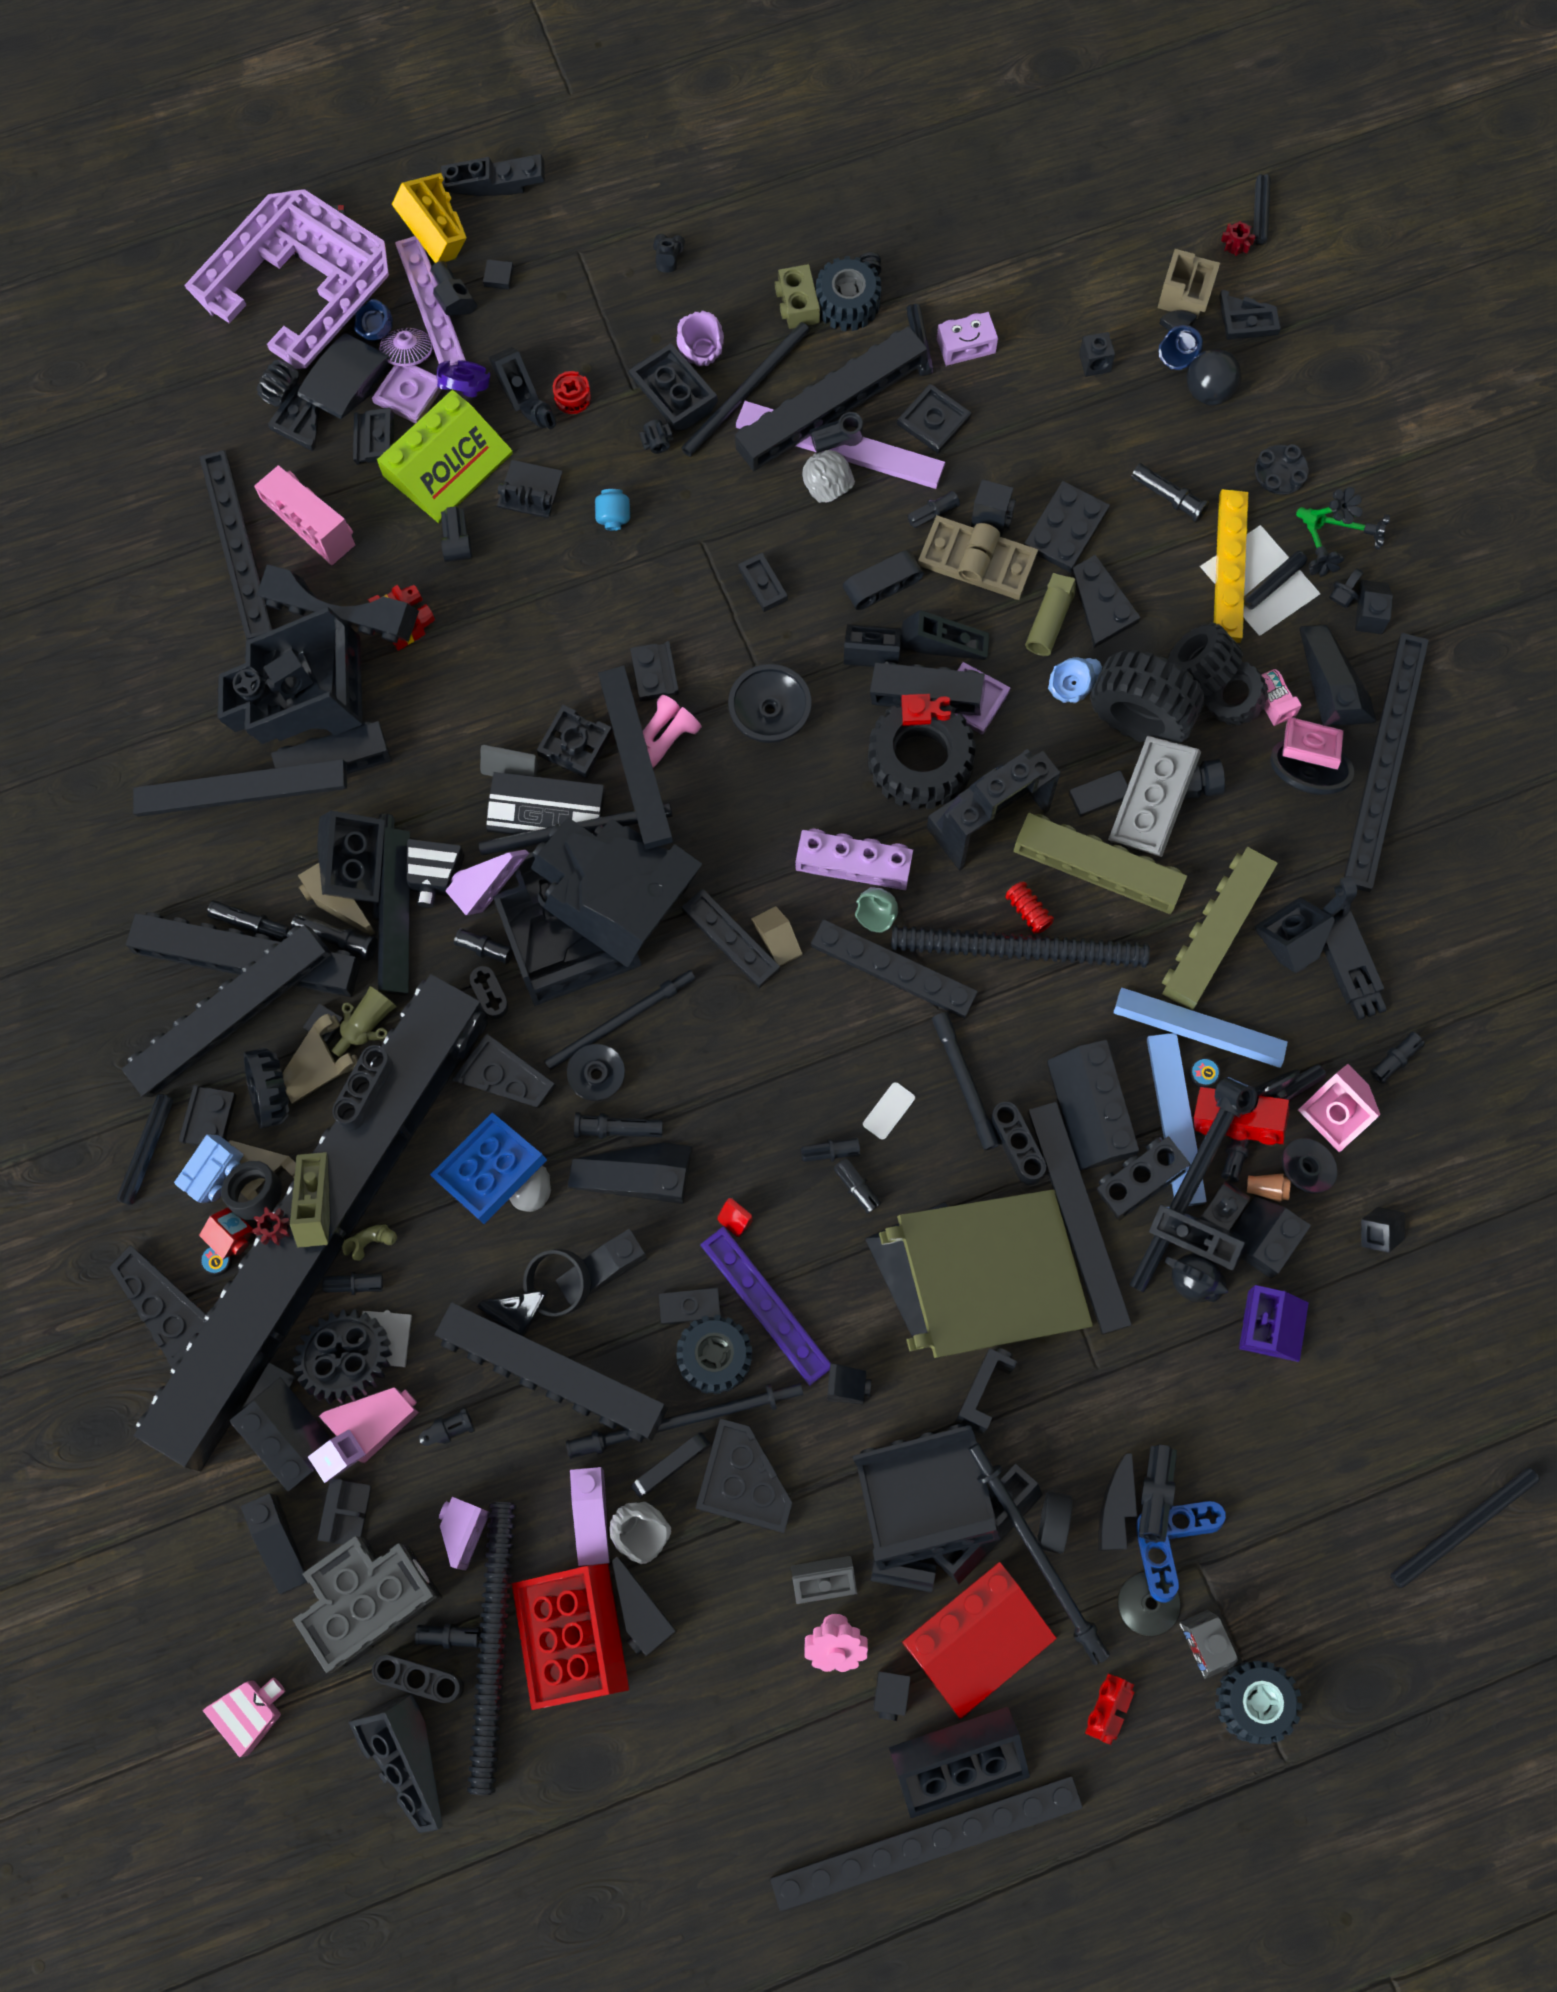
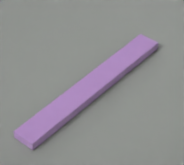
M745 401L737 419L736 428L741 429L745 425L753 424L764 413L772 412L773 409ZM811 436L796 445L797 447L816 452ZM865 437L856 446L842 445L830 449L842 454L847 462L934 489L937 488L945 467L944 461Z

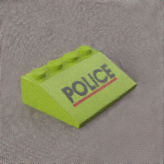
M451 390L385 451L377 461L382 475L436 522L440 523L442 521V511L446 510L447 507H457L513 454V451L472 405L454 390Z

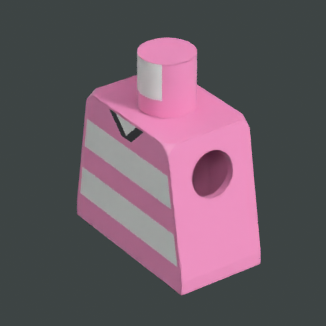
M274 1677L262 1688L255 1681H247L207 1706L203 1712L239 1757L248 1756L280 1717L281 1714L273 1702L285 1692V1689Z

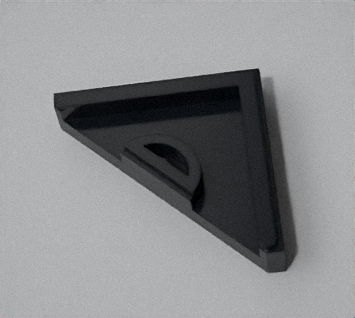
M544 1289L485 1299L477 1307L512 1332L524 1336L548 1291Z

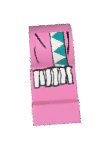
M1273 669L1262 674L1269 689L1267 690L1269 696L1264 710L1272 724L1276 726L1287 721L1289 717H1296L1302 705L1297 697L1291 695L1280 672Z

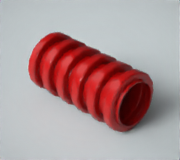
M1019 882L1007 891L1005 898L1011 900L1010 904L1012 907H1017L1016 912L1022 914L1021 918L1023 920H1027V926L1033 927L1032 932L1039 934L1053 923L1054 917L1052 915L1048 916V910L1042 908V902H1037L1038 897L1036 895L1032 896L1033 891L1031 888H1026L1027 883Z

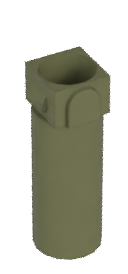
M1053 573L1025 644L1026 648L1032 653L1040 656L1051 654L1069 606L1075 596L1076 583L1074 578Z

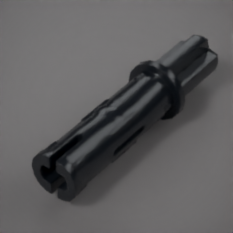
M212 900L207 909V912H209L207 916L209 918L281 941L288 938L286 934L290 931V928L268 920L264 914L258 916L216 900Z

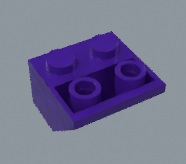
M1255 1285L1248 1291L1239 1349L1299 1362L1309 1303L1285 1291Z

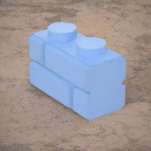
M207 1134L174 1183L197 1202H214L222 1196L221 1188L224 1179L240 1164L239 1161L244 1155L221 1136Z

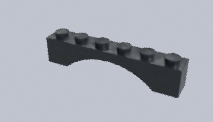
M268 564L257 596L266 600L265 605L277 610H281L282 606L289 608V612L304 617L305 613L312 614L329 607L350 627H358L359 632L369 636H374L376 632L382 634L381 638L397 643L398 639L409 642L419 610L408 603L384 596L373 602L358 606L331 605L319 600L309 589L302 577L290 570Z

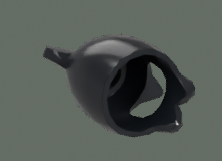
M1196 1253L1184 1255L1178 1260L1166 1258L1165 1263L1172 1267V1282L1176 1291L1183 1298L1192 1302L1209 1301L1214 1303L1222 1297V1294L1228 1293L1226 1278L1222 1275L1219 1266L1215 1262Z

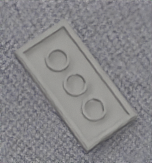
M1147 736L1108 840L1115 844L1162 857L1201 751L1197 748Z

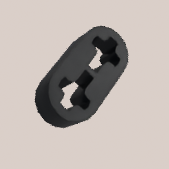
M485 966L475 968L470 974L469 980L478 1001H480L488 1017L491 1019L502 1018L506 1015L509 1005L494 972ZM484 974L488 978L489 989L484 990L482 984L478 983L480 975ZM494 995L496 1001L501 1002L499 1010L494 1011L493 1008H488L491 1006L489 996Z

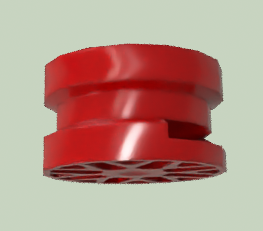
M568 371L558 375L554 380L552 387L555 404L561 411L568 414H577L589 406L591 395L589 382L585 376L582 377L579 375V372Z

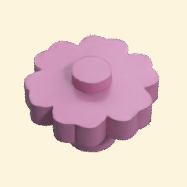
M828 1615L824 1618L821 1626L813 1629V1635L805 1637V1658L812 1660L813 1667L828 1672L836 1669L840 1672H846L857 1668L859 1661L867 1659L868 1639L860 1636V1629L852 1627L848 1623V1619L843 1615Z

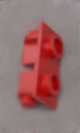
M1107 1675L1106 1680L1100 1687V1696L1095 1709L1089 1715L1085 1734L1109 1745L1112 1744L1113 1739L1117 1740L1124 1719L1116 1716L1115 1713L1117 1709L1127 1713L1135 1693L1132 1691L1133 1684L1114 1675Z

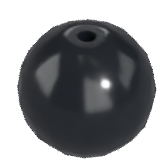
M1209 349L1198 354L1189 365L1186 375L1190 393L1196 400L1206 405H1219L1230 400L1239 389L1242 380L1240 364L1231 353L1222 349Z

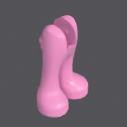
M665 695L658 699L657 711L643 730L653 768L682 733L695 734L702 728L701 724L690 712L683 707L680 709L673 699ZM674 718L661 737L653 742L658 732L670 719Z

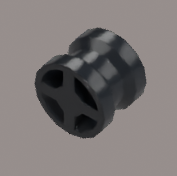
M241 670L233 678L234 690L248 702L259 701L266 693V683L253 670Z

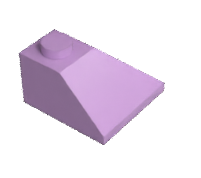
M452 1497L450 1503L446 1501L439 1515V1519L442 1520L440 1529L451 1567L466 1571L490 1512Z

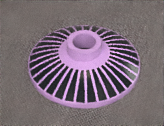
M402 328L390 332L382 339L380 351L389 356L388 363L402 367L413 366L429 357L432 352V343L430 337L423 331L414 328Z

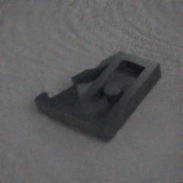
M1221 290L1219 299L1227 340L1279 335L1280 323L1276 306L1258 303L1248 297H1244L1241 300L1229 296V291Z

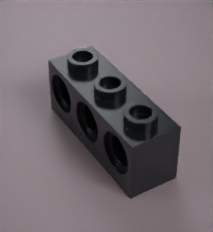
M1169 1136L1164 1140L1160 1137L1155 1139L1146 1147L1148 1150L1140 1157L1137 1155L1132 1156L1123 1163L1124 1169L1116 1175L1111 1172L1098 1182L1100 1184L1097 1188L1099 1196L1118 1221L1122 1220L1188 1171L1191 1164ZM1162 1153H1169L1174 1157V1162L1164 1166L1158 1162L1157 1158ZM1139 1170H1145L1151 1177L1147 1182L1139 1183L1134 1179V1174ZM1115 1187H1121L1127 1194L1122 1200H1114L1110 1197L1111 1190Z

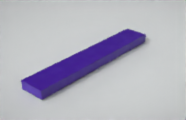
M724 1226L700 1244L809 1386L830 1371L831 1363Z

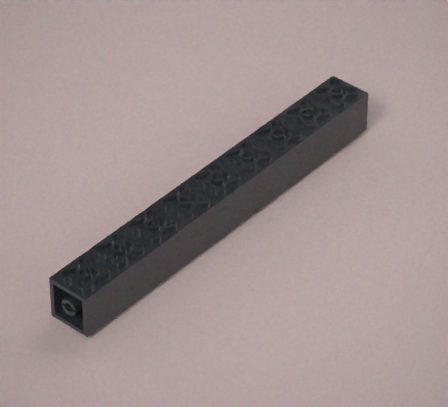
M430 974L427 980H423L419 984L412 1000L401 1012V1021L395 1029L392 1028L388 1032L381 1046L392 1059L393 1067L364 1123L356 1130H346L336 1121L332 1128L328 1127L325 1130L318 1146L311 1153L327 1152L330 1208L328 1245L298 1248L290 1225L287 1226V1232L291 1236H284L280 1239L279 1246L271 1239L264 1245L260 1242L263 1234L257 1235L251 1250L241 1260L238 1266L239 1272L233 1281L230 1280L225 1285L220 1298L204 1319L206 1324L200 1333L194 1334L190 1339L184 1354L172 1367L170 1380L166 1386L159 1388L150 1407L136 1424L137 1431L134 1437L183 1467L202 1471L231 1425L230 1418L245 1403L268 1363L274 1357L341 1251L344 1241L349 1238L461 1059L465 1060L469 1056L476 1040L485 1031L488 1017L480 1001ZM381 1056L375 1057L371 1061V1067L380 1066L384 1058ZM363 1082L359 1084L356 1092L359 1094L366 1092L369 1088V1083ZM349 1108L345 1110L342 1119H351L355 1114V1109ZM294 1180L290 1184L283 1200L273 1211L275 1214L278 1208L282 1209L284 1215L281 1219L291 1218ZM272 1221V1222H271V1228H269V1229H267V1230H269L270 1232H273V1231H274L273 1226L276 1225L277 1223H276L275 1221Z

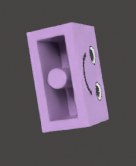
M989 312L975 313L966 318L948 320L938 325L937 342L946 366L996 353L998 337Z

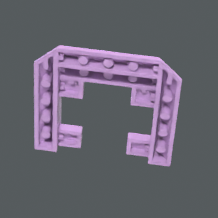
M305 189L268 194L185 284L186 289L212 316L216 314L228 323H231L246 306L244 299L234 292L264 260L280 269L293 254L295 255L294 252L296 251L300 259L328 276L317 290L319 295L328 300L329 303L300 335L283 326L268 342L269 350L291 364L294 369L307 368L389 276L385 242Z

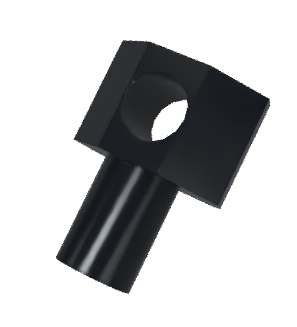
M445 261L436 262L430 269L438 284L434 287L433 295L446 315H467L474 312L478 305L462 280L454 277Z

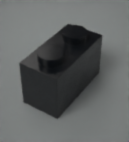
M982 479L974 502L971 527L974 528L979 523L989 524L995 527L1000 532V537H1002L1004 528L1009 529L1013 519V510L1016 500L1012 499L1013 488Z

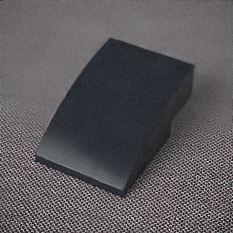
M344 333L328 348L312 368L298 390V396L342 419L372 394L373 385L388 373L389 356Z

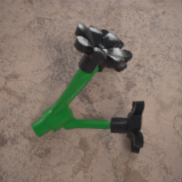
M1347 487L1344 492L1341 489L1334 491L1333 498L1335 500L1329 503V507L1319 510L1300 507L1296 515L1303 520V523L1307 524V528L1311 532L1317 548L1315 552L1318 558L1310 562V574L1315 575L1319 572L1320 577H1323L1329 573V569L1331 572H1337L1340 570L1338 564L1344 561L1342 554H1338L1335 551L1328 554L1326 547L1322 546L1317 529H1320L1324 523L1364 530L1365 534L1374 535V548L1379 550L1384 543V532L1386 525L1390 522V514H1384V518L1377 525L1367 522L1366 525L1353 522V516L1360 517L1363 513V510L1357 507L1362 502L1361 496H1353L1355 492L1353 487ZM1332 512H1333V513H1334V515H1333L1334 518H1332V517H1327L1325 514H1328V513H1332Z

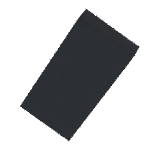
M1119 770L1069 790L1068 794L1079 816L1083 817L1123 801L1128 785Z

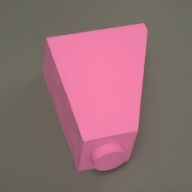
M391 1388L325 1411L319 1417L336 1436L350 1430L366 1454L358 1461L365 1463L419 1412L414 1408L417 1401L406 1389L401 1393L396 1388Z

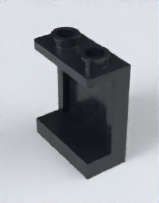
M996 1347V1350H988L955 1422L965 1426L971 1425L974 1431L983 1435L992 1417L976 1410V1407L994 1368L1008 1374L1013 1371L1017 1361L1012 1359V1353Z

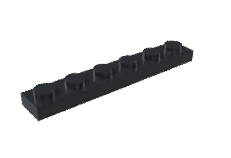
M824 919L811 942L812 948L964 1019L978 992Z

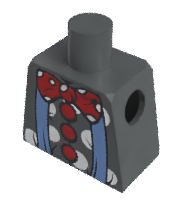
M1205 1610L1179 1622L1204 1679L1233 1667L1238 1661L1223 1624L1214 1613Z

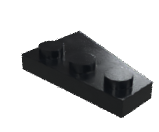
M1096 555L1073 567L1072 576L1075 579L1077 593L1084 608L1085 620L1090 628L1094 648L1139 623L1141 617Z
M488 1034L484 1036L453 1078L455 1082L537 1108L542 1106L556 1087L555 1083Z

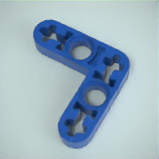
M1208 1501L1173 1506L1172 1510L1169 1511L1165 1542H1149L1146 1544V1540L1139 1537L1142 1513L1139 1515L1136 1523V1532L1149 1591L1155 1600L1165 1603L1169 1602L1176 1596L1179 1588L1169 1539L1214 1533L1221 1529L1226 1517L1225 1511L1220 1504ZM1207 1510H1210L1212 1515H1218L1214 1524H1211L1209 1519H1201L1198 1522L1199 1527H1195L1193 1512H1197L1196 1518L1204 1517ZM1176 1514L1185 1515L1189 1520V1526L1185 1529L1176 1528L1172 1523V1517ZM1154 1548L1161 1549L1165 1553L1166 1560L1161 1564L1153 1563L1149 1559L1148 1552ZM1168 1568L1169 1571H1165L1163 1577L1167 1585L1171 1584L1172 1587L1169 1588L1168 1594H1163V1590L1157 1589L1156 1586L1160 1582L1159 1572Z

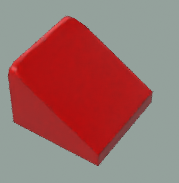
M729 1198L718 1215V1221L735 1236L740 1237L752 1223V1215L735 1200Z

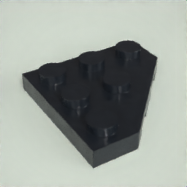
M720 1419L695 1509L785 1533L792 1501L749 1426Z

